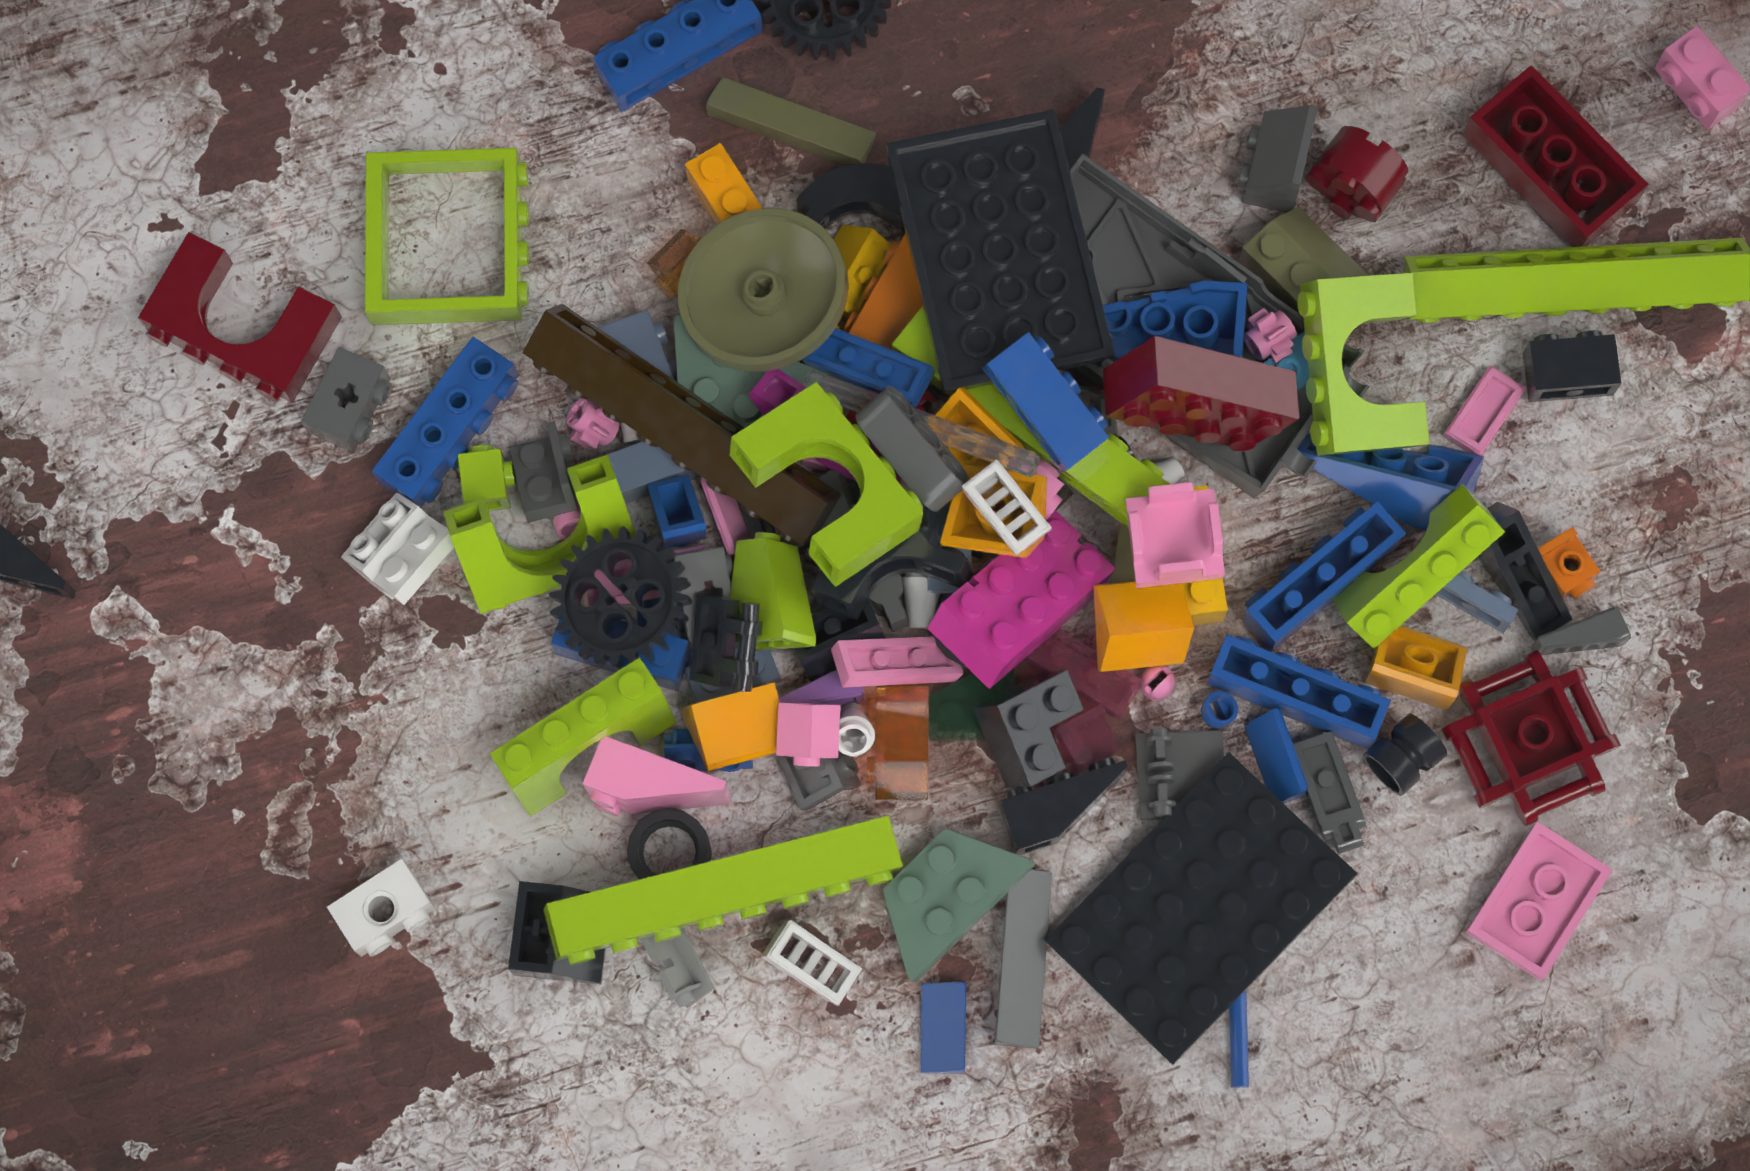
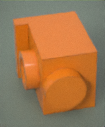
M1574 527L1540 546L1538 550L1562 598L1564 599L1571 594L1573 599L1576 600L1596 587L1593 580L1601 571L1576 536L1578 533ZM1570 558L1577 570L1570 571L1566 569L1564 559Z

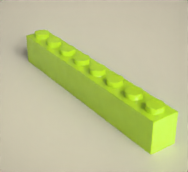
M1744 238L1404 256V273H1413L1417 316L1410 317V320L1415 319L1422 323H1434L1439 321L1440 318L1450 317L1474 321L1486 315L1520 318L1525 313L1540 312L1549 316H1561L1566 314L1567 311L1576 310L1601 314L1613 308L1647 311L1652 306L1667 305L1676 309H1688L1693 307L1694 304L1703 303L1728 307L1735 305L1739 301H1750V247Z
M922 306L892 343V349L931 365L935 373L930 384L943 392ZM994 384L967 390L1024 446L1023 452L1036 461L1042 459L1048 462L1059 472L1060 479L1128 528L1126 499L1147 496L1149 487L1170 485L1169 482L1162 478L1164 473L1159 467L1145 458L1141 462L1127 453L1129 450L1128 446L1111 433L1107 434L1110 438L1070 469L1061 472ZM949 393L945 395H947L950 398L954 393Z
M888 815L547 903L543 910L556 960L568 958L569 965H574L595 959L594 951L611 947L613 954L639 947L637 940L654 935L656 942L682 936L680 928L697 924L699 931L719 927L725 924L723 917L740 913L741 920L761 916L767 913L766 906L782 902L784 909L808 903V895L824 891L826 898L838 896L852 891L851 883L866 880L868 887L892 881V873L903 867Z

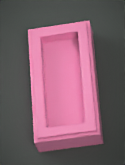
M1490 365L1445 431L1443 437L1464 451L1481 456L1524 393L1526 387Z

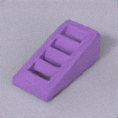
M837 670L779 697L782 703H816L841 705V707L849 703L861 704L865 701L863 687L842 688Z

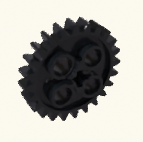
M758 0L759 8L766 9L762 12L763 23H773L770 27L771 36L777 37L783 34L782 46L785 49L794 42L797 43V56L800 57L807 48L812 49L814 60L819 59L822 50H827L830 59L835 60L836 49L840 48L843 49L848 57L852 56L851 44L854 42L863 49L866 48L865 34L877 38L879 29L876 23L886 24L887 13L883 9L891 8V0H830L833 25L826 27L824 24L822 0ZM845 6H852L858 10L851 16H843L838 13V10ZM805 11H811L817 15L810 21H802L797 18L800 13Z
M621 527L618 538L614 539L611 532L606 528L603 529L602 542L599 543L592 536L587 535L588 549L583 551L581 548L573 545L571 548L577 557L574 562L566 559L560 560L563 567L568 570L566 575H553L552 577L555 582L562 586L561 590L549 593V597L553 601L561 603L560 606L550 611V615L555 619H564L555 628L560 635L570 634L565 644L571 650L581 645L578 655L585 661L595 653L594 663L601 668L609 657L612 667L616 670L621 669L624 658H627L628 662L631 663L642 654L651 662H654L655 654L653 648L659 646L662 650L668 652L670 648L665 638L668 635L677 638L682 636L674 627L676 621H689V617L680 610V606L692 604V599L681 593V591L691 586V582L687 578L677 577L686 569L681 561L671 563L676 555L672 548L668 547L660 552L663 544L660 538L655 536L647 543V534L641 529L631 539L626 527ZM623 559H630L632 567L629 573L623 577H615L613 572L615 565ZM597 570H601L647 620L646 626L641 627L617 603L615 597L595 577ZM589 589H599L600 595L597 602L592 606L583 607L581 600L584 593ZM650 590H659L661 595L659 602L652 608H643V596ZM617 620H627L628 628L625 634L619 638H611L609 631L612 624Z

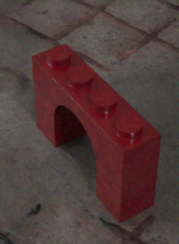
M188 232L138 316V319L147 330L145 335L164 347H168L171 342L183 348L182 354L200 365H205L206 361H209L219 366V373L236 383L241 384L242 380L245 379L257 385L255 390L274 402H278L281 397L293 403L342 319L336 305L298 286L278 322L264 337L246 344H231L221 341L210 334L207 325V313L213 297L233 262L225 249Z

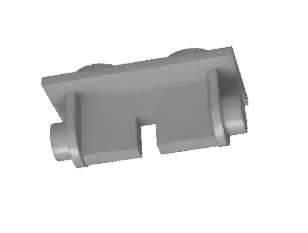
M680 928L682 936L662 942H656L654 935L639 939L654 965L663 962L666 969H663L658 974L670 995L671 1002L676 1001L679 1008L692 1006L715 989L684 928Z

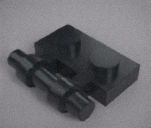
M697 594L689 680L716 687H731L733 673H736L734 690L742 692L752 691L753 675L758 674L759 661L755 660L757 636L762 635L763 622L759 620L760 603L742 602L741 618H739L740 600L715 594ZM736 633L739 634V644H738V655H737V657L734 656V654H735V644H736Z

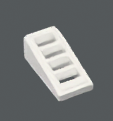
M995 460L962 485L963 493L1016 556L1052 529L998 460ZM997 482H1000L1003 487L984 500L981 494ZM1010 494L1014 499L995 513L991 507ZM1018 507L1025 511L1007 526L1001 521ZM1031 519L1036 526L1016 540L1011 533Z
M785 920L761 955V958L836 1006H839L862 970L858 965L792 920ZM794 937L798 941L785 959L780 954L790 938ZM808 946L813 951L800 969L795 964ZM824 956L829 960L815 979L810 974L821 957ZM838 965L844 970L832 989H829L825 986V983Z

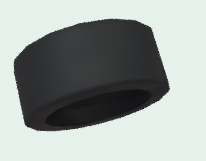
M667 808L651 812L636 824L629 836L627 855L630 868L638 880L657 875L650 870L645 862L644 848L650 835L661 828H680L689 834L694 841L696 850L691 866L711 861L712 850L709 837L696 818L684 811Z

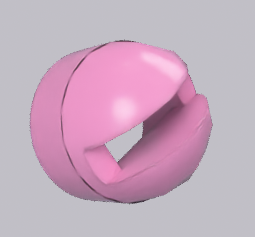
M576 504V511L554 516L553 523L558 537L566 539L576 528L580 518L579 504Z
M1164 665L1146 668L1140 679L1142 693L1153 701H1161L1168 698L1175 686L1174 674ZM1161 672L1164 673L1167 677L1152 690L1148 685Z

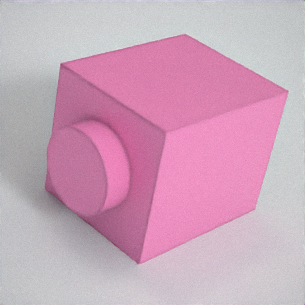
M779 702L776 755L794 757L793 765L820 766V758H838L841 705Z

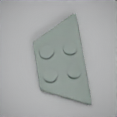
M676 314L674 318L677 382L744 428L763 417L764 415L756 407L749 395L767 371L749 372L737 370L711 359L696 345L685 328L681 316ZM800 362L779 369L805 387H809L817 382L822 388L828 381L827 373Z
M944 828L883 889L907 977L912 982H918L1036 863L1030 858Z

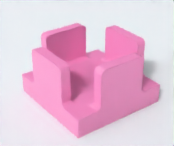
M1192 482L1149 487L1147 496L1126 499L1136 588L1225 577L1222 555L1223 538L1218 502L1215 501L1214 489L1194 491Z

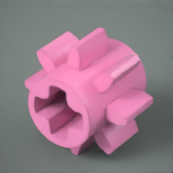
M1262 308L1247 318L1249 324L1246 327L1249 331L1244 333V341L1255 358L1262 361L1265 358L1269 359L1271 357L1275 363H1278L1293 353L1290 347L1294 344L1291 340L1297 337V332L1286 314L1280 310L1269 314L1265 308Z
M583 398L573 404L566 420L567 425L574 430L570 439L584 448L590 446L596 449L598 444L600 446L608 445L616 436L620 423L609 419L603 414L602 407L590 399Z

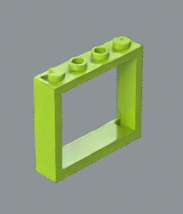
M517 148L366 153L365 314L371 325L522 321V306H528V298H530L528 281H522V266H529L528 241H522V227L529 226V207L527 201H522V187L529 186V178L527 175V162H521ZM504 171L505 296L388 300L389 175Z

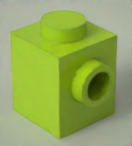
M491 445L474 446L468 449V453L458 454L463 503L466 504L484 497L489 511L510 509L509 487L516 486L513 461H506L501 449H494Z

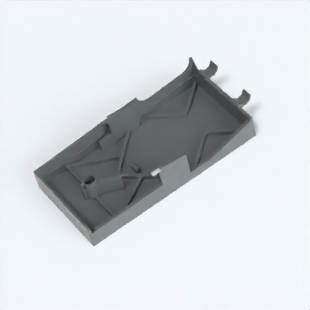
M1084 154L1080 156L1070 170L1102 305L1119 301L1126 303L1151 297V293L1160 291L1167 293L1190 287V284L1200 281L1247 283L1244 333L1249 331L1246 327L1249 324L1247 318L1262 308H1265L1269 314L1271 312L1276 313L1279 310L1286 314L1294 325L1297 336L1305 331L1303 317L1272 295L1266 289L1260 277ZM1244 341L1243 358L1260 363L1268 360L1265 358L1260 361L1255 358ZM1344 344L1342 352L1343 373L1351 389L1362 398L1369 386L1357 382L1349 373L1351 371L1350 368L1365 351L1362 348H1351ZM1105 359L1103 362L1074 368L1104 389L1103 369L1113 363V361ZM1306 385L1297 391L1299 420L1283 428L1281 433L1269 436L1257 443L1255 448L1251 450L1233 451L1227 445L1214 442L1199 443L1193 437L1180 434L1167 435L1252 498L1266 490L1282 465L1299 476L1307 477L1317 463L1315 459L1304 456L1297 449L1314 421L1312 403L1307 398Z

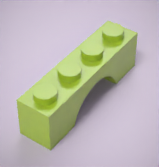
M1461 484L1430 512L1429 524L1425 535L1417 547L1404 560L1383 572H1364L1340 593L1333 602L1346 623L1375 649L1505 531L1489 510Z

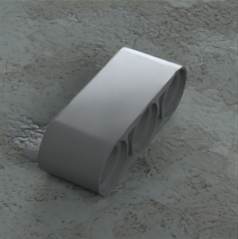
M887 386L856 414V421L863 432L918 499L930 510L938 512L963 490L962 485L970 480L962 465L910 402L896 388Z

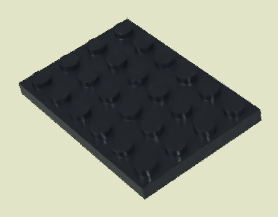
M1055 109L886 144L888 161L944 394L954 393L958 388L968 390L992 385L993 382L982 368L1028 332L1034 339L1040 336L1047 343L1054 354L1051 362L1058 371L1114 358L1115 353Z
M1228 752L1172 809V815H1166L1045 941L1174 1066L1355 879L1358 873Z

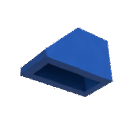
M689 474L647 484L654 521L659 538L663 542V549L685 546L691 542L705 539L706 525Z

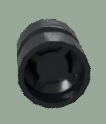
M1411 713L1404 716L1393 726V731L1390 733L1392 740L1380 738L1363 754L1366 764L1376 777L1399 796H1403L1420 780L1419 769L1428 771L1447 756V750L1435 732L1424 721Z

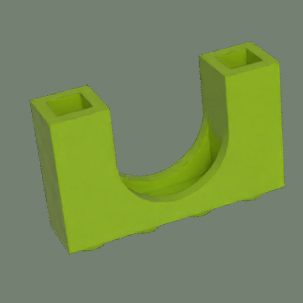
M1413 273L1317 279L1301 284V292L1298 295V310L1304 319L1305 335L1302 339V352L1304 358L1308 360L1309 378L1306 383V394L1309 402L1312 403L1314 421L1311 424L1310 435L1313 444L1316 446L1317 456L1429 445L1426 402L1388 405L1370 403L1359 397L1351 389L1342 369L1344 344L1350 333L1362 323L1398 321L1417 316Z
M815 382L733 435L731 438L730 456L755 488L791 464L806 458H825L835 461L844 466L854 476L861 493L858 503L849 512L811 537L809 555L836 587L918 532L923 517V507L914 492L909 489L905 491L896 480V473L886 458H878L869 447L868 437L857 424L851 425L842 414V406L835 395L829 391L825 393L820 385Z
M608 454L567 468L580 505V518L571 535L554 547L540 551H525L506 543L496 529L484 497L443 511L450 538L480 614L502 609L514 602L534 595H542L549 590L560 587L552 579L553 575H566L568 571L560 563V560L566 559L574 562L577 557L571 547L575 545L583 551L588 549L587 535L592 536L599 543L602 542L603 529L607 528L615 539L618 538L621 527H626L631 539L634 538L636 533Z
M639 657L489 754L529 816L532 817L567 794L559 780L561 772L574 757L590 745L609 735L622 731H631L639 745L642 746L677 722L662 690Z

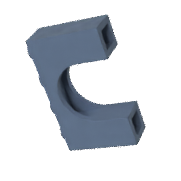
M648 310L598 327L677 381L676 360L674 358L667 361L662 349L663 346L669 344L661 321L653 323ZM643 441L608 454L625 504L649 496L647 487L649 483L689 474L690 480L702 477L695 471H688L677 466L672 461V456L660 447L650 446Z

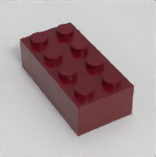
M1532 65L1470 116L1462 135L1570 247L1588 246L1639 202L1649 185Z
M1157 336L1147 340L1103 369L1106 417L1124 421V424L1127 426H1146L1159 429L1160 433L1165 435L1180 434L1193 437L1199 443L1214 442L1227 445L1233 451H1248L1255 448L1257 443L1269 436L1281 433L1283 428L1299 420L1296 371Z

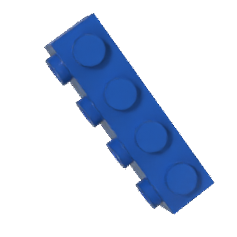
M752 0L681 1L671 8L668 15L655 22L653 20L644 22L635 29L633 35L620 42L612 41L604 45L598 51V55L593 57L596 73L622 113L763 32L762 17Z
M473 336L372 470L378 483L394 494L396 492L420 508L425 502L431 503L440 493L443 487L441 480L450 468L456 469L459 467L458 454L468 453L467 445L476 434L480 436L488 429L494 417L492 412L501 400L506 402L515 392L519 383L517 380L519 375L514 363Z
M1378 501L1366 511L1360 507L1342 523L1345 528L1334 538L1330 534L1323 537L1311 548L1310 552L1313 554L1301 565L1297 561L1293 562L1277 577L1280 582L1268 592L1265 588H1262L1245 603L1248 609L1242 622L1268 651L1273 652L1331 604L1360 575L1372 570L1401 545L1406 532Z
M1226 635L1207 682V685L1268 710L1281 709L1283 716L1326 733L1332 731L1334 736L1369 749L1376 740L1391 699L1383 697L1380 691L1362 684L1355 686L1341 680V677L1332 671L1323 668L1315 670L1300 664V660L1292 655L1283 652H1276L1275 654L1260 648L1257 642L1243 636L1232 637Z

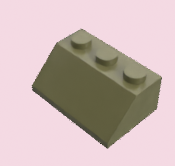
M1299 207L1269 222L1242 247L1238 262L1260 277L1266 289L1272 295L1298 313V295L1301 292V284L1317 279L1369 276Z

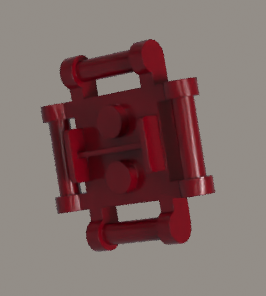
M1538 650L1524 655L1523 661L1473 682L1471 679L1460 683L1458 693L1471 715L1448 724L1441 731L1446 741L1452 742L1477 793L1473 797L1479 809L1510 795L1520 821L1524 826H1528L1537 822L1539 815L1587 794L1594 797L1606 791L1603 778L1593 759L1619 748L1621 744L1616 734L1611 735L1585 683L1588 677L1583 667L1558 677L1557 675L1552 677L1542 655ZM1529 676H1532L1537 683L1486 706L1481 698ZM1564 690H1570L1595 742L1590 744ZM1478 728L1503 780L1502 783L1492 786L1467 735L1468 732ZM1575 766L1578 767L1582 778L1531 800L1526 790L1527 787Z

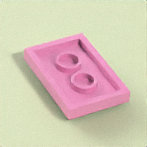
M1537 821L1465 933L1541 982L1545 979L1613 869Z

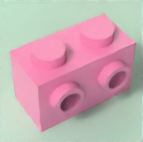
M1698 26L1668 46L1654 68L1660 74L1663 81L1685 103L1692 115L1707 130L1737 110L1750 92V86Z

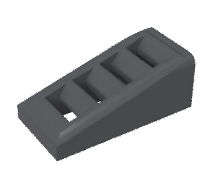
M1614 606L1539 636L1532 644L1531 650H1538L1541 655L1614 648L1624 645L1631 638V634L1619 608Z

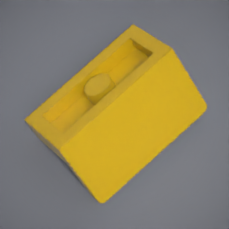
M842 225L834 241L845 261L848 273L849 290L845 310L842 315L849 319L854 311L860 314L867 301L863 296L869 282L874 276L880 278L887 267L884 259L891 244L873 228Z

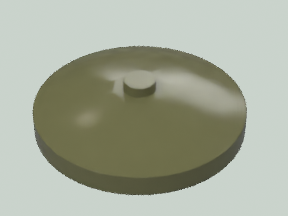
M779 208L746 211L716 225L698 241L690 252L679 278V312L685 328L696 345L716 362L733 369L749 372L780 369L792 365L813 353L835 330L845 310L848 297L847 268L841 252L831 235L811 218L798 212Z

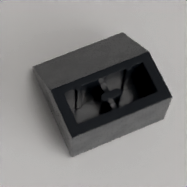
M519 881L508 970L514 976L602 985L606 948L594 951L596 958L583 963L569 965L568 958L557 961L543 910L547 903L590 893V891L564 885Z

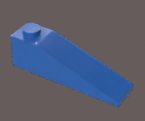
M1200 281L1190 284V287L1167 293L1165 291L1151 293V297L1126 303L1119 301L1103 305L1115 353L1114 358L1111 359L1113 362L1154 336L1243 358L1247 283Z
M1310 433L1307 434L1297 448L1304 456L1317 461L1312 469L1372 504L1378 501L1392 516L1411 527L1425 531L1428 528L1430 512L1461 484L1474 494L1484 461V456L1435 445H1428L1427 452L1408 451L1402 448L1317 456L1316 446L1311 440Z

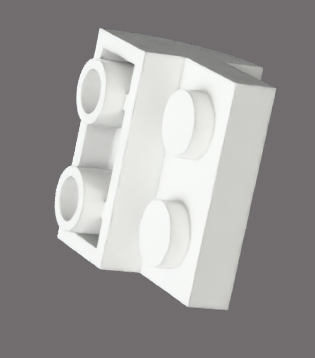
M396 492L380 508L377 516L364 531L353 539L350 547L341 558L392 600L396 599L405 605L450 553L454 545L447 527L428 516L418 505Z

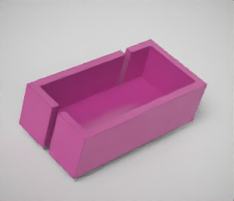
M1056 510L1053 511L1048 519H1045L1052 529L1045 534L1042 542L1027 558L1000 554L978 572L970 583L966 582L940 605L927 628L989 689L1094 599L1093 585L1106 584L1116 570L1089 542L1082 546L1079 543L1082 535Z

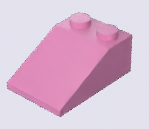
M610 737L600 740L583 781V786L590 796V800L595 802L594 807L614 816H618L620 810L629 814H641L667 808L680 810L728 805L731 799V794L725 780Z

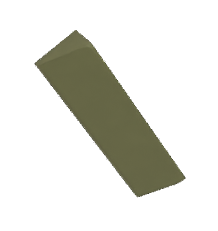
M724 77L721 78L706 103L707 116L845 166L865 163L876 137V132Z

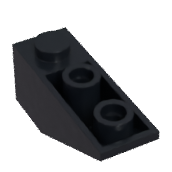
M1113 758L1103 759L1089 765L1090 772L1073 776L1072 771H1067L1048 778L1049 785L1033 790L1031 787H1016L1007 791V798L1000 800L999 808L1015 854L1023 855L1057 844L1125 775L1128 767L1126 760L1115 763Z

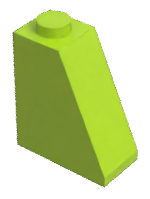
M767 532L755 533L754 539L736 541L730 598L740 600L739 618H741L742 602L760 603L759 620L763 622L762 635L757 636L756 651L815 647L816 635L798 547L780 542V535ZM736 633V644H735V645L738 646V644H739V634Z

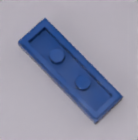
M837 328L819 348L802 359L805 365L878 394L887 386H892L901 392L915 409L935 373V370L929 364Z

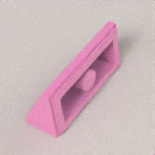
M702 477L700 481L702 492L725 553L730 555L734 565L736 541L751 539L737 501L730 495H723L712 490L707 485V480Z

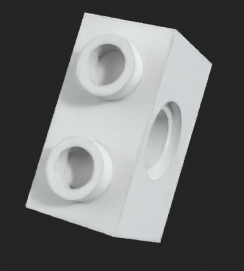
M403 859L398 860L327 906L351 947L361 957L367 953L370 957L381 953L393 943L390 939L403 929L411 932L421 927L430 919L428 913L436 909ZM383 901L393 902L394 913L392 917L384 922L375 921L373 915L375 907Z

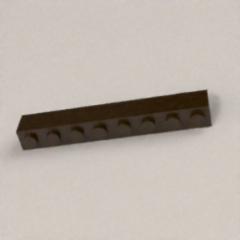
M564 304L545 310L522 352L533 360V365L539 371L547 375H555L567 383V388L571 393L583 399H590L602 407V412L606 417L618 423H625L634 429L641 441L666 451L672 456L671 459L677 466L698 473L707 480L706 483L712 490L723 495H730L742 504L741 507L747 514L757 519L766 520L777 528L776 531L782 538L789 542L804 545L810 541L811 537L821 530L842 495L797 463L791 464L755 488L730 456L731 438L743 430L744 427Z

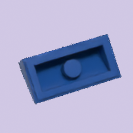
M1275 708L1249 722L1245 730L1265 786L1281 802L1287 803L1302 798L1309 787L1281 709Z
M966 982L922 984L921 1073L965 1074Z

